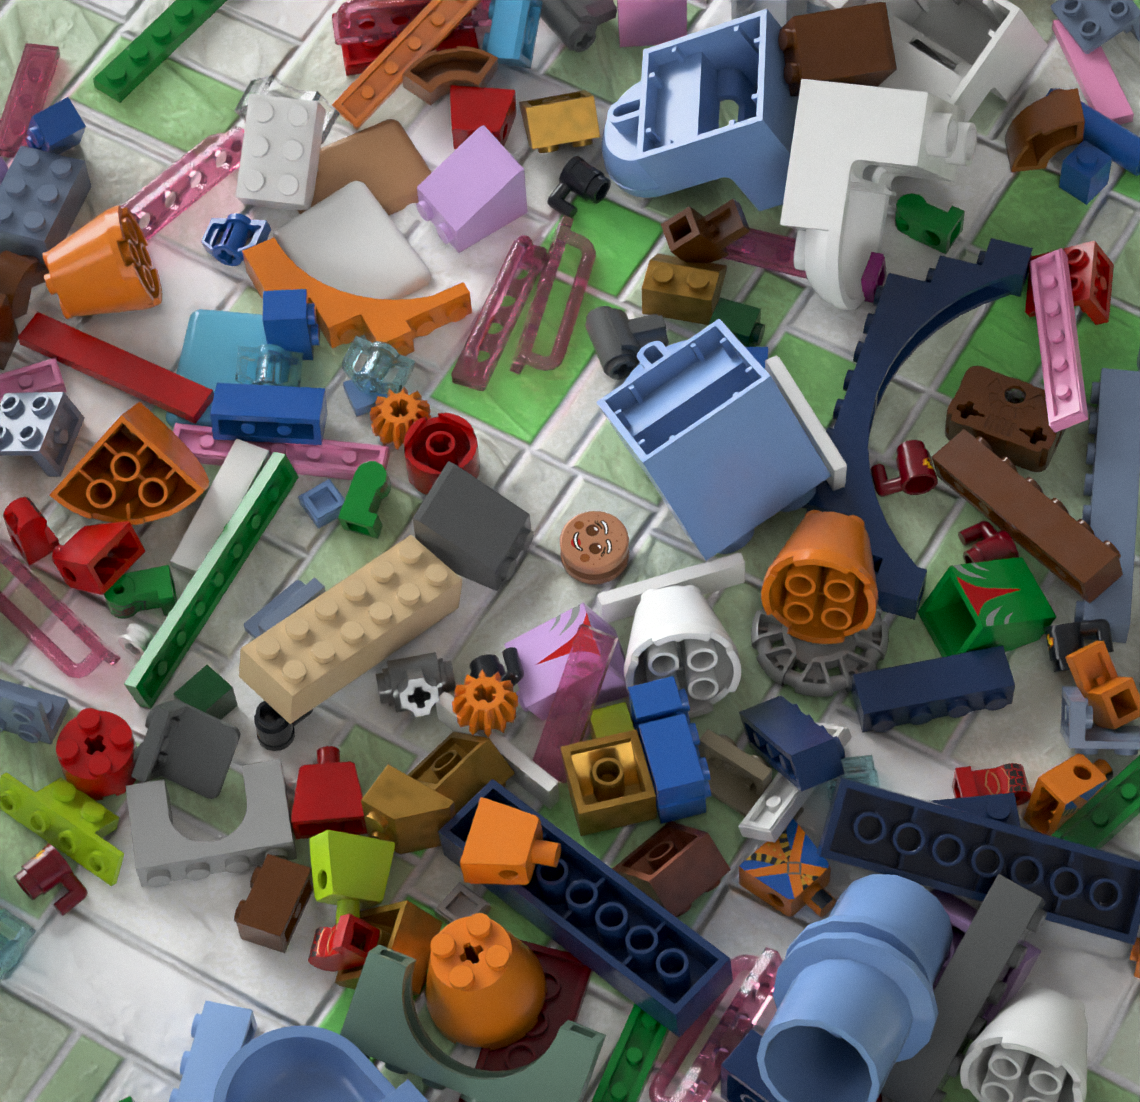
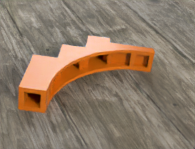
M274 237L242 251L246 272L262 300L263 291L307 289L309 303H315L316 323L319 324V328L331 348L333 349L342 344H349L358 337L365 335L382 365L401 360L414 352V338L426 336L433 330L450 322L460 321L466 315L472 313L470 291L464 282L428 297L398 300L375 299L337 290L309 276L285 254Z

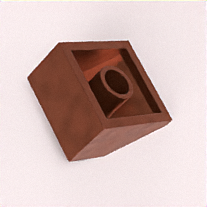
M672 821L665 824L612 868L675 917L685 914L691 908L692 902L703 893L716 888L720 884L721 878L731 870L708 832Z

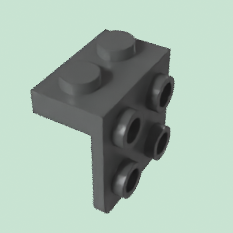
M177 699L154 707L148 714L145 722V727L148 730L144 741L137 747L133 756L135 767L131 777L145 783L162 776L208 799L218 797L240 739L239 729Z

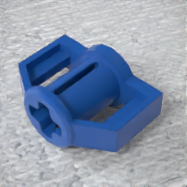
M233 213L228 215L227 218H211L201 243L205 250L219 262L228 266H238L244 260L242 251L266 241L272 229L267 220H253L245 215ZM224 232L220 243L215 245L220 233ZM252 237L250 244L245 246L247 240Z

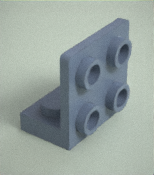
M1058 0L1051 5L1052 12L1085 54L1091 53L1122 31L1125 34L1131 31L1135 38L1140 41V9L1133 0Z
M64 392L5 393L0 402V456H32L49 477H61L85 417Z
M0 679V733L4 730L17 734L23 740L31 743L41 741L52 745L70 707L68 699Z
M1062 686L1060 732L1069 748H1074L1075 753L1084 755L1098 754V749H1114V753L1118 755L1129 756L1138 754V750H1140L1139 726H1121L1114 730L1093 725V708L1088 706V699L1083 697L1078 687Z

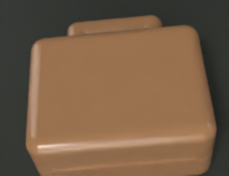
M387 119L320 148L319 171L316 176L311 207L353 181H360L368 187L386 213L392 215L403 210L411 203L419 202L417 186L432 172L402 125L397 120ZM297 210V211L299 212V214H301V213L305 212L306 210Z

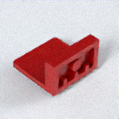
M1095 240L1063 248L1068 257L1074 307L1079 306L1081 311L1086 313L1095 325L1109 322L1114 264ZM1051 252L1032 256L1031 261ZM1029 268L1025 313L1029 317H1034L1036 313L1031 271Z

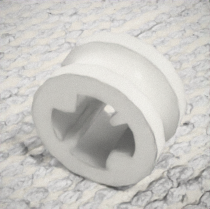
M132 623L126 628L127 635H121L118 642L127 653L140 659L154 636L143 627Z

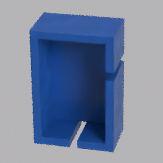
M674 676L628 687L631 720L634 730L637 729L656 794V809L660 823L663 824L706 813V798L711 797L708 781L711 780L706 758H701L698 748L700 739L695 722L690 723L688 714L690 706L685 688L678 690Z

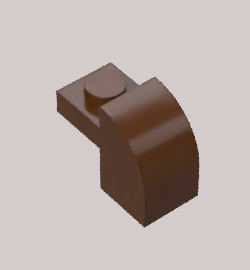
M731 199L706 216H702L689 206L661 224L671 253L684 262L711 263L728 256L726 247L750 232L742 207L735 199Z
M5 250L0 254V293L7 295L13 317L17 319L27 314L32 287L44 283V275L48 274L49 271L46 265L39 263V259L34 256L18 255Z

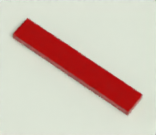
M38 311L17 337L22 346L51 359L56 358L58 362L194 424L197 423L214 398V391Z

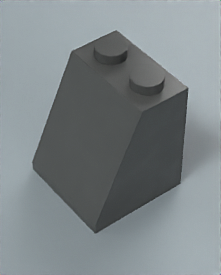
M449 461L413 517L415 538L456 574L495 591H498L504 579L509 580L512 577L516 568L517 557L521 551L525 552L528 550L534 536V531L531 530L529 513Z

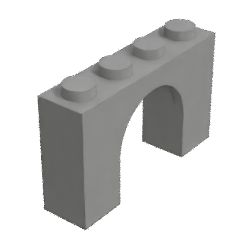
M281 759L242 765L247 799L245 817L234 832L212 842L190 840L174 828L170 796L164 779L126 786L135 867L141 886L162 887L168 885L171 881L187 878L190 880H201L215 873H241L249 867L263 865L267 854L285 860L297 859Z

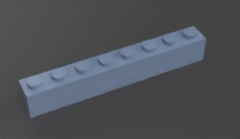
M1102 368L1099 382H1092L1090 403L1097 404L1096 412H1090L1088 434H1095L1094 443L1088 442L1086 464L1092 465V474H1085L1083 495L1090 496V505H1083L1082 520L1092 528L1098 539L1102 542L1108 540L1118 549L1121 554L1119 560L1123 575L1090 604L1084 599L1083 601H1076L1074 622L1106 619L1110 624L1112 642L1126 643L1131 620L1140 476V371ZM1096 635L1085 636L1083 639L1096 640Z

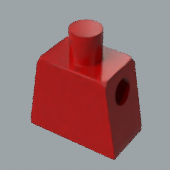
M451 85V126L454 149H457L483 125L505 146L517 114L515 90Z
M130 521L82 527L64 545H58L54 548L52 560L65 583L70 588L103 595L146 551Z
M325 746L317 750V764L303 765L299 768L291 815L295 839H308L326 830L354 835L368 834L361 803L363 796L355 763L351 761L340 762V750L337 747Z

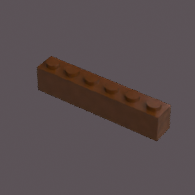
M963 429L932 456L938 478L999 529L1005 530L1017 544L1089 604L1123 575L1119 560L1121 554L1110 541L1105 540L1102 542L1098 539L1092 528L1084 520L1079 519L1076 521L1069 515L1068 510L1057 498L1049 499L1043 494L1041 487L1031 477L1025 479L1021 476L1015 465L1007 457L999 458L994 454L990 445L982 437L977 436L975 438Z

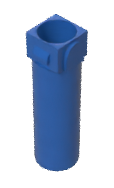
M1050 88V90H1049V92L1047 93L1046 96H1048L1049 93L1052 92L1053 90L1060 89V88ZM1081 101L1085 119L1083 140L1112 157L1114 163L1136 176L1140 175V137Z

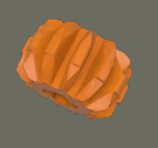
M403 387L400 393L396 394L389 388L387 398L377 396L376 406L372 407L370 411L372 432L375 436H380V441L384 446L393 442L397 450L404 443L405 435L414 422L425 416L427 419L431 418V415H429L431 413L430 405L427 403V400H422V396L418 391L408 395V390Z
M482 669L479 673V678L475 679L467 674L464 679V685L456 686L454 690L455 698L452 701V711L457 715L459 726H469V732H471L472 736L479 730H484L485 735L489 738L492 729L504 733L506 723H514L518 707V696L513 692L511 680L501 682L499 672L495 673L492 677H487Z

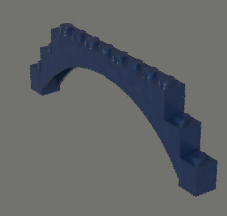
M991 238L987 251L980 250L976 264L940 255L936 268H929L925 281L888 273L885 285H878L873 301V306H877L875 313H868L863 329V334H867L865 341H858L854 352L853 362L857 363L854 371L849 369L847 371L843 385V391H847L845 398H838L833 412V420H836L834 429L828 427L826 430L847 464L845 487L833 491L825 480L816 486L813 498L801 508L807 509L806 513L811 510H819L822 512H837L847 516L855 515L864 521L865 530L870 538L878 590V605L884 612L915 620L925 591L927 569L917 567L901 547L886 522L876 497L870 473L868 441L876 410L888 385L903 363L936 331L959 316L983 304L1009 295L1021 297L1029 273V261H1031L1033 248Z

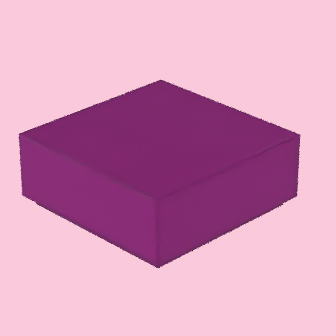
M871 252L863 272L861 285L865 302L873 303L878 285L884 286L887 272L884 254Z

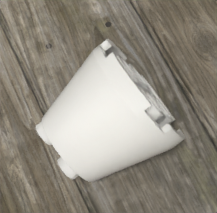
M687 585L685 587L670 586L658 590L650 589L641 595V602L635 611L624 664L626 689L628 692V687L674 676L678 690L685 688L690 706V711H688L689 718L713 711V704L720 701L729 692L736 691L741 679L739 654L732 639L698 587Z
M1036 983L1025 984L1021 991L1011 997L968 1048L960 1069L963 1089H969L979 1102H1084L1087 1094L1088 1023L1084 1014V1004L1077 998L1067 997L1059 992L1045 989Z

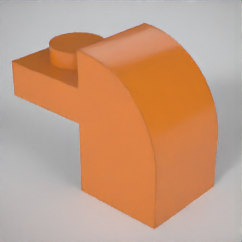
M1095 641L1065 656L1076 686L1083 697L1088 699V706L1093 708L1094 724L1101 728L1115 730L1140 717V694L1134 679L1117 675L1104 641Z

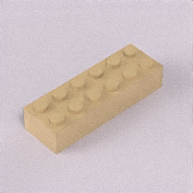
M410 535L240 649L239 677L291 724L458 609L463 579L416 538Z

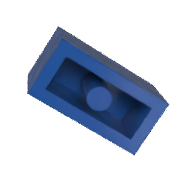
M66 97L31 117L26 133L28 137L25 140L30 148L60 155L80 144L86 125L69 97Z
M307 289L263 291L262 321L269 356L287 357L292 361L314 360V346H320L319 324H316L315 303H309Z

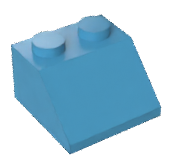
M491 0L488 17L492 19L490 33L486 32L484 35L482 50L496 56L498 64L531 69L543 2L541 0Z

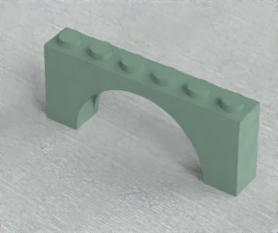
M378 945L368 952L340 1033L341 1036L348 1039L361 1050L368 1059L373 1057L385 1062L384 1066L388 1070L405 1075L410 1072L423 1078L422 1082L429 1087L444 1090L447 1087L461 1093L460 1097L467 1102H583L606 1037L605 1034L567 1020L560 1027L555 1040L546 1053L527 1065L502 1071L481 1070L464 1065L438 1048L420 1023L412 993L413 972L417 959L382 945Z

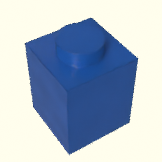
M1083 140L1062 161L1059 188L1087 205L1108 184L1112 157Z

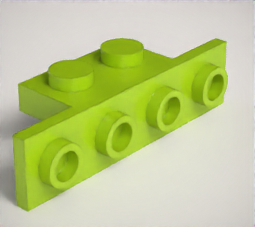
M6 772L1 775L0 809L110 886L117 883L124 853L104 840L103 837L117 829L120 817L85 793L77 790L73 784L67 782L62 777L35 792Z

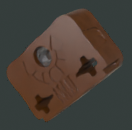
M972 366L966 371L961 385L947 409L945 436L949 441L965 429L975 438L980 436L985 439L992 448L993 453L999 458L1005 456L1015 466L1031 472L1046 470L1066 430L1063 429L1055 433L1049 426L1044 389L994 372L983 366Z

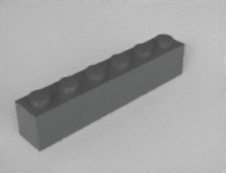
M998 874L934 989L938 1016L930 1041L912 1058L894 1064L882 1088V1095L895 1102H944L947 1093L942 1091L950 1076L956 1078L959 1075L965 1057L962 1053L970 1039L974 1041L984 1030L987 1020L982 1017L990 1003L996 1006L1001 1000L1007 988V984L1003 982L1010 967L1015 970L1019 967L1027 952V947L1023 946L1030 931L1037 933L1047 916V911L1043 910L1046 903L1042 897Z

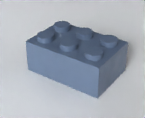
M20 146L0 185V254L7 250L18 255H31L38 258L39 263L45 265L43 253L66 239L92 187L85 161Z

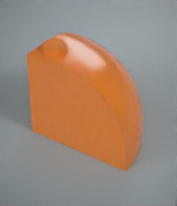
M139 401L116 420L49 496L72 512L88 519L94 518L112 523L130 521L131 525H137L169 517L181 511L208 489L209 479L204 468L191 450L171 429Z

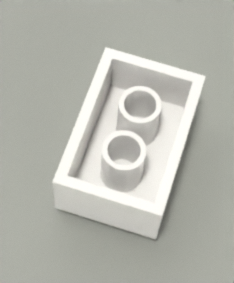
M249 94L235 195L239 201L246 205L289 210H308L311 208L326 111L318 101Z

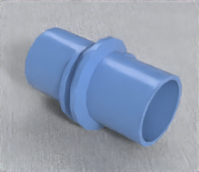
M871 874L857 879L840 895L828 918L809 924L790 943L785 959L777 970L773 990L777 1011L761 1038L756 1057L761 1079L778 1101L876 1102L894 1064L912 1058L930 1041L938 1016L933 985L949 954L953 932L950 917L937 897L919 883L890 874Z

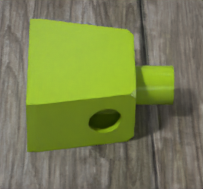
M326 830L310 838L314 898L320 903L337 905L335 925L338 924L340 916L350 913L360 918V910H365L382 903L394 854L395 842L333 830Z

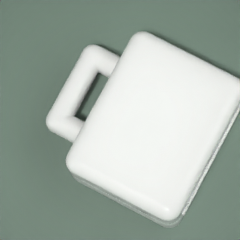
M353 181L276 229L273 237L285 254L300 269L323 284L343 292L375 299L398 300L423 288L431 281V273L368 187L360 181ZM411 203L404 208L414 218L420 221L423 220L417 210V203Z

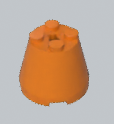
M118 205L105 210L52 249L43 253V260L49 271L48 274L44 275L46 286L51 295L58 294L60 308L67 320L73 317L146 310L162 303V287L158 270L156 268L152 269V261L146 249V246H148L147 240L137 220L127 207L121 209V206Z
M808 511L770 565L762 586V605L767 615L772 614L781 624L788 628L787 634L807 642L837 644L844 642L846 636L855 634L862 629L867 630L872 624L878 604V590L870 538L865 530V523L860 517L855 515L847 516L837 512Z
M476 913L457 919L433 937L430 945L431 954L425 987V999L429 1014L435 1026L444 1037L454 1044L457 1042L466 1046L496 1050L517 1042L528 1031H531L538 1022L537 1017L544 1004L547 982L537 956L527 945L483 913Z

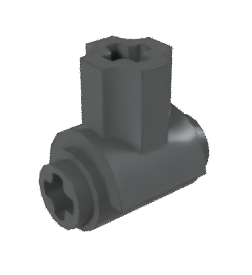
M541 0L543 4L540 18L569 50L583 52L595 41L597 26L616 18L617 7L613 0Z
M600 306L591 310L586 317L585 327L602 369L612 379H624L630 375L639 363L637 359L638 352L646 344L660 341L665 347L668 346L666 324L662 315L653 314L628 319L627 314L623 310L612 309L610 306Z
M436 652L387 661L388 668L382 669L383 673L375 674L381 704L389 703V706L395 705L396 713L411 710L415 717L429 715L432 706H436V702L440 701L439 696L444 691L449 693V691H454L456 688L451 660L443 661V658L437 659Z

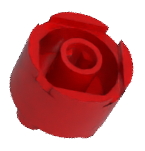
M438 413V417L427 419L425 416L418 419L408 429L404 438V454L408 480L419 492L425 495L429 493L448 461L478 478L480 472L478 442L474 429L467 420L452 413Z
M86 708L81 710L77 717L64 726L58 736L56 754L66 781L73 784L77 790L98 801L104 800L103 797L113 794L119 796L125 793L126 786L133 785L136 781L131 776L135 767L133 756L137 746L132 730L124 719L111 712Z

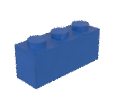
M216 383L210 412L213 439L322 445L328 414L325 388Z

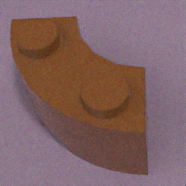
M457 46L454 49L438 52L434 50L417 59L402 74L403 87L429 105H432L440 97L450 94L451 85L486 88L498 71V58L486 51L466 46Z
M1078 88L1053 90L1048 96L1027 106L1012 120L1005 135L1011 172L1046 169L1049 160L1057 152L1069 146L1080 144L1083 141L1085 119Z

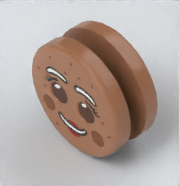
M588 511L576 515L566 523L560 535L562 565L571 577L586 584H602L617 578L625 570L629 561V536L624 524L615 516L601 511Z

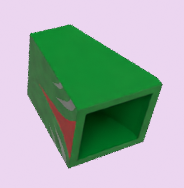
M1023 557L949 566L918 610V614L941 657L1003 646L1006 653L1040 640L1044 634V627L1050 626L1056 619L1051 605Z

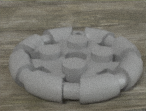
M877 604L875 618L867 630L862 629L855 634L846 636L842 643H812L787 634L788 628L781 624L772 614L767 615L764 608H762V610L756 611L753 618L751 642L752 647L758 650L757 661L761 668L780 686L787 684L795 688V693L806 696L829 697L833 696V692L845 689L846 692L852 691L853 674L878 670L876 664L879 660H884L887 652L889 631L887 622L881 619L882 609ZM782 640L783 646L772 647L775 641ZM856 647L865 650L864 656L855 653ZM795 662L797 667L803 670L802 674L791 670ZM839 667L841 674L829 677L827 669Z

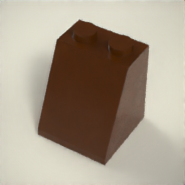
M886 2L793 16L780 29L778 43L784 54V80L789 85L790 96H799L801 79L878 87L897 70Z

